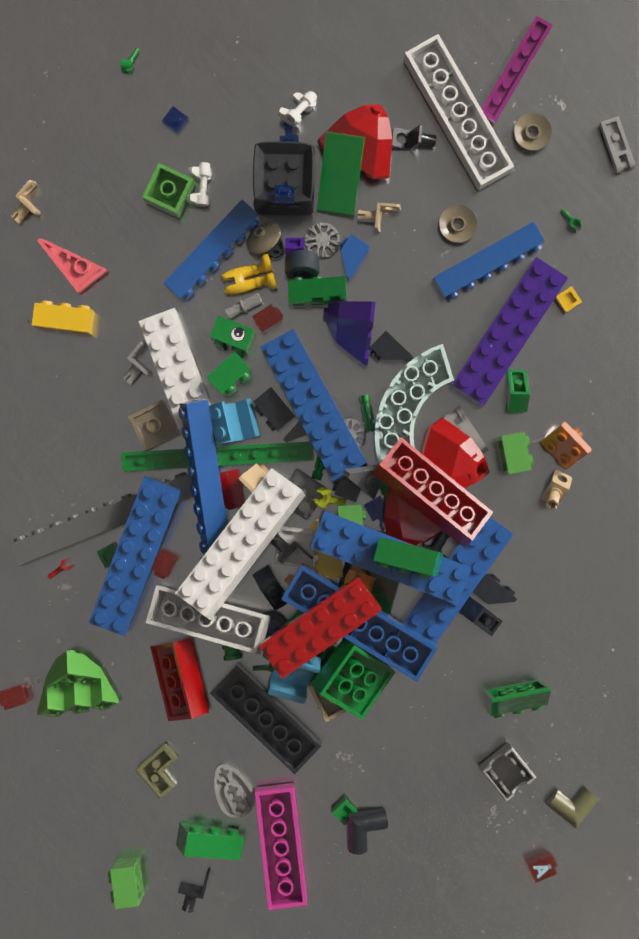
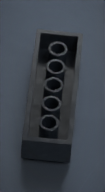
M237 663L211 690L210 694L295 775L322 746V742L273 695L267 694L268 691L247 670Z

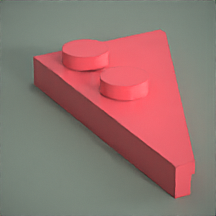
M37 240L78 294L108 272L104 267L96 265L47 240Z

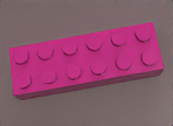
M294 783L256 787L255 800L268 910L307 906V891Z

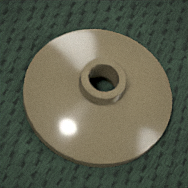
M534 112L527 113L516 122L514 136L522 148L530 151L540 150L549 143L552 137V126L544 115ZM529 131H534L535 136H530Z
M453 205L442 213L439 220V228L447 240L454 243H462L468 241L475 234L477 218L474 212L467 206ZM454 223H460L461 227L455 228Z
M265 222L258 225L247 238L246 246L248 250L253 254H262L273 248L281 235L279 226L274 222Z

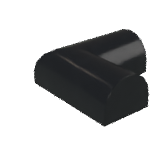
M384 808L347 813V849L350 853L355 855L366 853L368 851L367 832L388 828V818Z

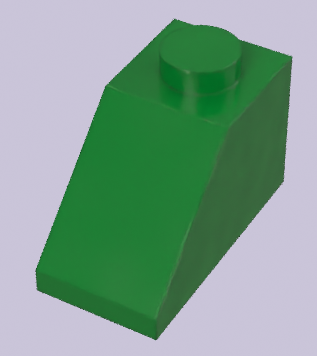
M507 370L506 400L508 412H527L530 399L527 371Z

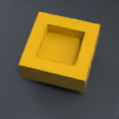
M572 286L555 297L564 313H567L582 302Z

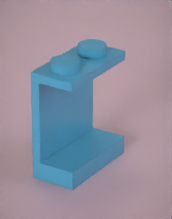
M251 399L228 404L220 402L209 406L216 444L242 441L260 436Z
M313 657L283 679H281L274 668L268 680L267 694L304 704L307 699V687L314 672H320V658Z

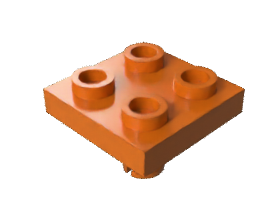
M563 422L543 438L540 443L567 470L586 456L592 449L582 439V432L577 434L579 429H572L566 422Z

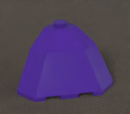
M337 301L328 303V308H324L323 319H327L326 325L335 345L361 366L367 367L376 302Z

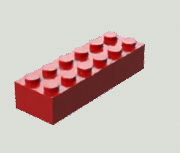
M402 437L372 472L463 547L475 538L493 513Z
M358 575L263 640L259 647L281 679H283L381 612L382 607Z

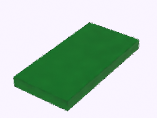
M326 132L317 210L355 215L365 137Z

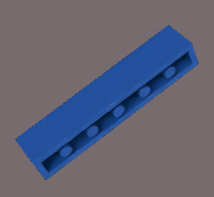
M241 200L166 279L164 285L181 301L184 299L188 300L194 294L193 289L197 285L201 286L207 280L206 276L210 271L214 272L220 266L219 262L223 257H229L233 252L232 248L237 243L241 244L246 238L245 234L250 229L254 230L258 226L259 214L244 200Z
M533 221L438 274L432 281L442 299L448 298L451 300L459 295L458 292L465 288L467 291L476 286L475 282L480 279L483 282L491 278V273L496 270L502 272L509 267V263L513 261L518 263L525 259V254L538 252L542 249L541 245H543L545 239Z

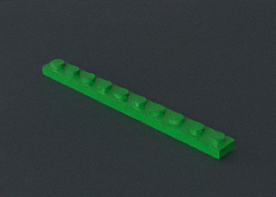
M310 441L215 447L218 466L314 461L313 445ZM184 449L121 452L122 472L180 469L189 466Z

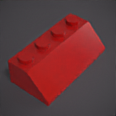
M191 637L150 646L168 721L193 719L209 713L208 702Z

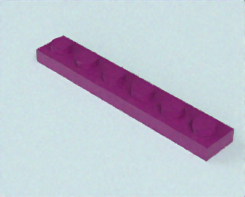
M538 16L535 17L481 108L487 120L493 124L497 121L553 26Z

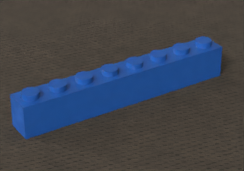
M200 399L180 403L178 413L183 423V428L181 429L182 436L186 442L184 452L189 461L187 471L192 481L190 490L195 500L193 505L194 513L198 519L196 529L201 539L199 548L201 553L205 555L226 528L227 521L208 400Z

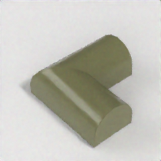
M166 743L135 769L159 799L175 787L173 782L163 772L177 759L175 752Z
M583 786L573 800H570L561 791L556 789L545 804L572 827L577 829L600 799Z

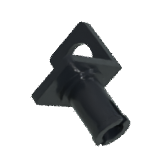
M418 125L413 130L396 127L392 130V147L412 150L420 144L434 147L436 144V135L422 133V125ZM402 133L405 135L406 141L404 144L397 141V134Z
M440 531L431 545L422 544L421 546L429 550L442 552L441 550L450 536Z
M279 534L274 536L279 544L273 539L270 542L282 553L278 559V562L281 564L297 548L310 559L314 558L299 543L294 541L289 545Z
M207 870L203 887L185 882L180 883L178 893L185 895L182 906L183 911L186 912L188 905H190L188 913L193 912L196 898L203 899L210 870Z

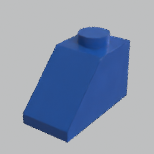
M352 234L349 238L345 237L340 244L342 248L341 258L347 281L351 280L371 247Z

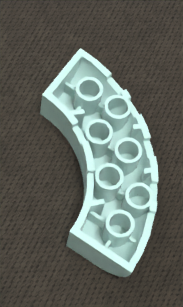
M443 344L421 353L400 370L387 388L380 403L375 424V448L378 463L383 460L401 437L414 447V424L423 403L436 390L454 381Z

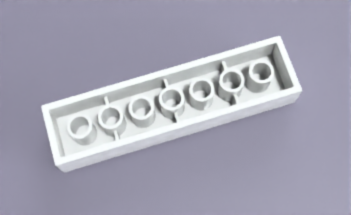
M439 34L405 52L403 61L477 190L479 191L511 173L514 168L512 161Z
M271 468L175 594L211 620L305 497L304 492Z

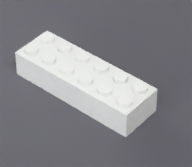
M175 308L140 320L139 324L178 429L181 430L183 423L178 413L180 403L200 399L208 400L209 406L212 403L178 312Z
M156 585L146 623L250 653L261 654L262 650L259 645L265 640L271 616L223 603L212 619L209 620L175 594L177 590Z

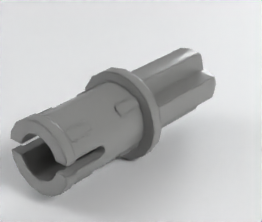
M256 293L244 300L239 299L240 302L225 308V312L231 320L243 312L248 313L247 310L261 304L262 299Z

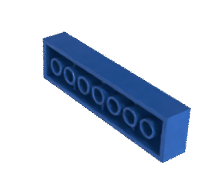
M292 329L260 346L267 363L333 484L346 478L343 473L344 469L368 466L366 459L295 330Z
M144 476L90 617L89 624L126 636L181 489Z
M322 511L309 544L310 548L458 605L472 568L442 557L438 576H429V579L418 577V572L410 570L409 574L399 572L396 566L391 565L390 569L378 566L379 562L373 561L379 537L402 543L406 542L330 512Z
M489 517L469 544L463 547L457 542L447 556V559L472 568L458 605L422 592L401 623L432 642L437 643L514 534Z
M303 563L281 599L304 613L342 586ZM383 611L344 636L347 640L416 682L438 649L436 643Z

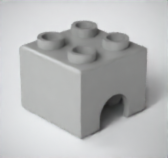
M506 743L478 766L505 802L514 797V793L524 784L529 785L537 778L509 743Z

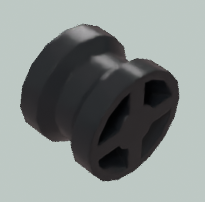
M281 239L278 240L273 248L266 252L270 258L278 259L284 254V244Z

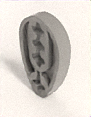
M228 763L219 764L215 770L214 788L220 809L229 817H244L253 809L255 803L254 789L246 777ZM221 768L229 770L227 773L229 781H227L224 775L220 776ZM230 785L233 788H238L236 789V795H241L240 803L241 805H246L243 812L240 809H236L238 807L237 801H232L234 794L228 792Z

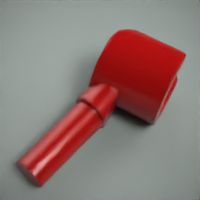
M63 559L60 562V566L48 574L47 577L51 579L63 570L68 571L72 565L68 568H63V562L68 560Z

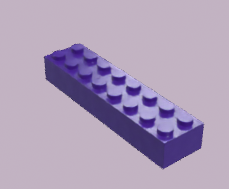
M535 257L450 385V388L482 408L568 277L538 257Z

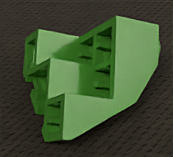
M67 650L55 659L46 675L37 715L59 717L67 711L79 714L89 712L88 708L106 710L118 704L119 700L102 669L84 654L76 653L74 650Z

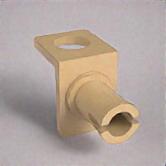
M28 180L15 195L21 204L10 216L15 218L14 221L19 224L29 212L37 215L41 214L26 199L27 195L37 185L33 180Z
M377 203V210L375 211L358 210L359 216L357 219L358 222L374 223L375 230L380 232L382 210L401 211V207L399 204Z
M555 469L550 484L541 496V499L546 502V507L550 510L557 509L569 491L572 477ZM557 476L564 478L566 482L560 481Z

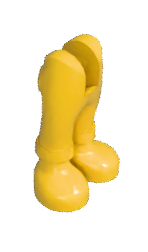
M262 255L261 262L258 265L255 263L250 266L238 267L220 275L222 282L233 279L236 282L234 285L224 287V294H240L256 288H262L263 285L268 286L270 289L277 288L274 273L271 272L273 268L269 255ZM271 272L262 277L259 276L253 279L244 280L247 277L258 275L259 273Z

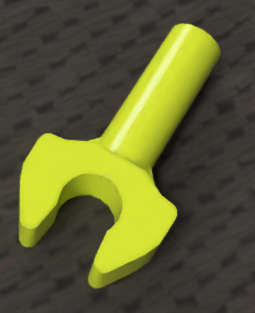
M324 487L317 489V492L323 495L322 499H313L315 504L321 508H325L328 503L340 506L346 505V499L331 496V490Z

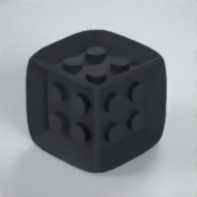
M267 141L255 144L253 155V206L255 212L267 215H306L313 213L314 145L288 141Z

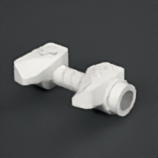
M308 91L304 95L301 93L293 94V98L297 101L298 106L290 110L281 107L278 117L289 125L296 127L301 121L302 116L300 114L303 111L309 113L316 105L317 96L312 91Z
M200 162L198 167L188 168L189 172L199 181V193L188 194L186 201L199 207H208L210 200L209 196L206 195L207 180L211 177V168L209 163Z

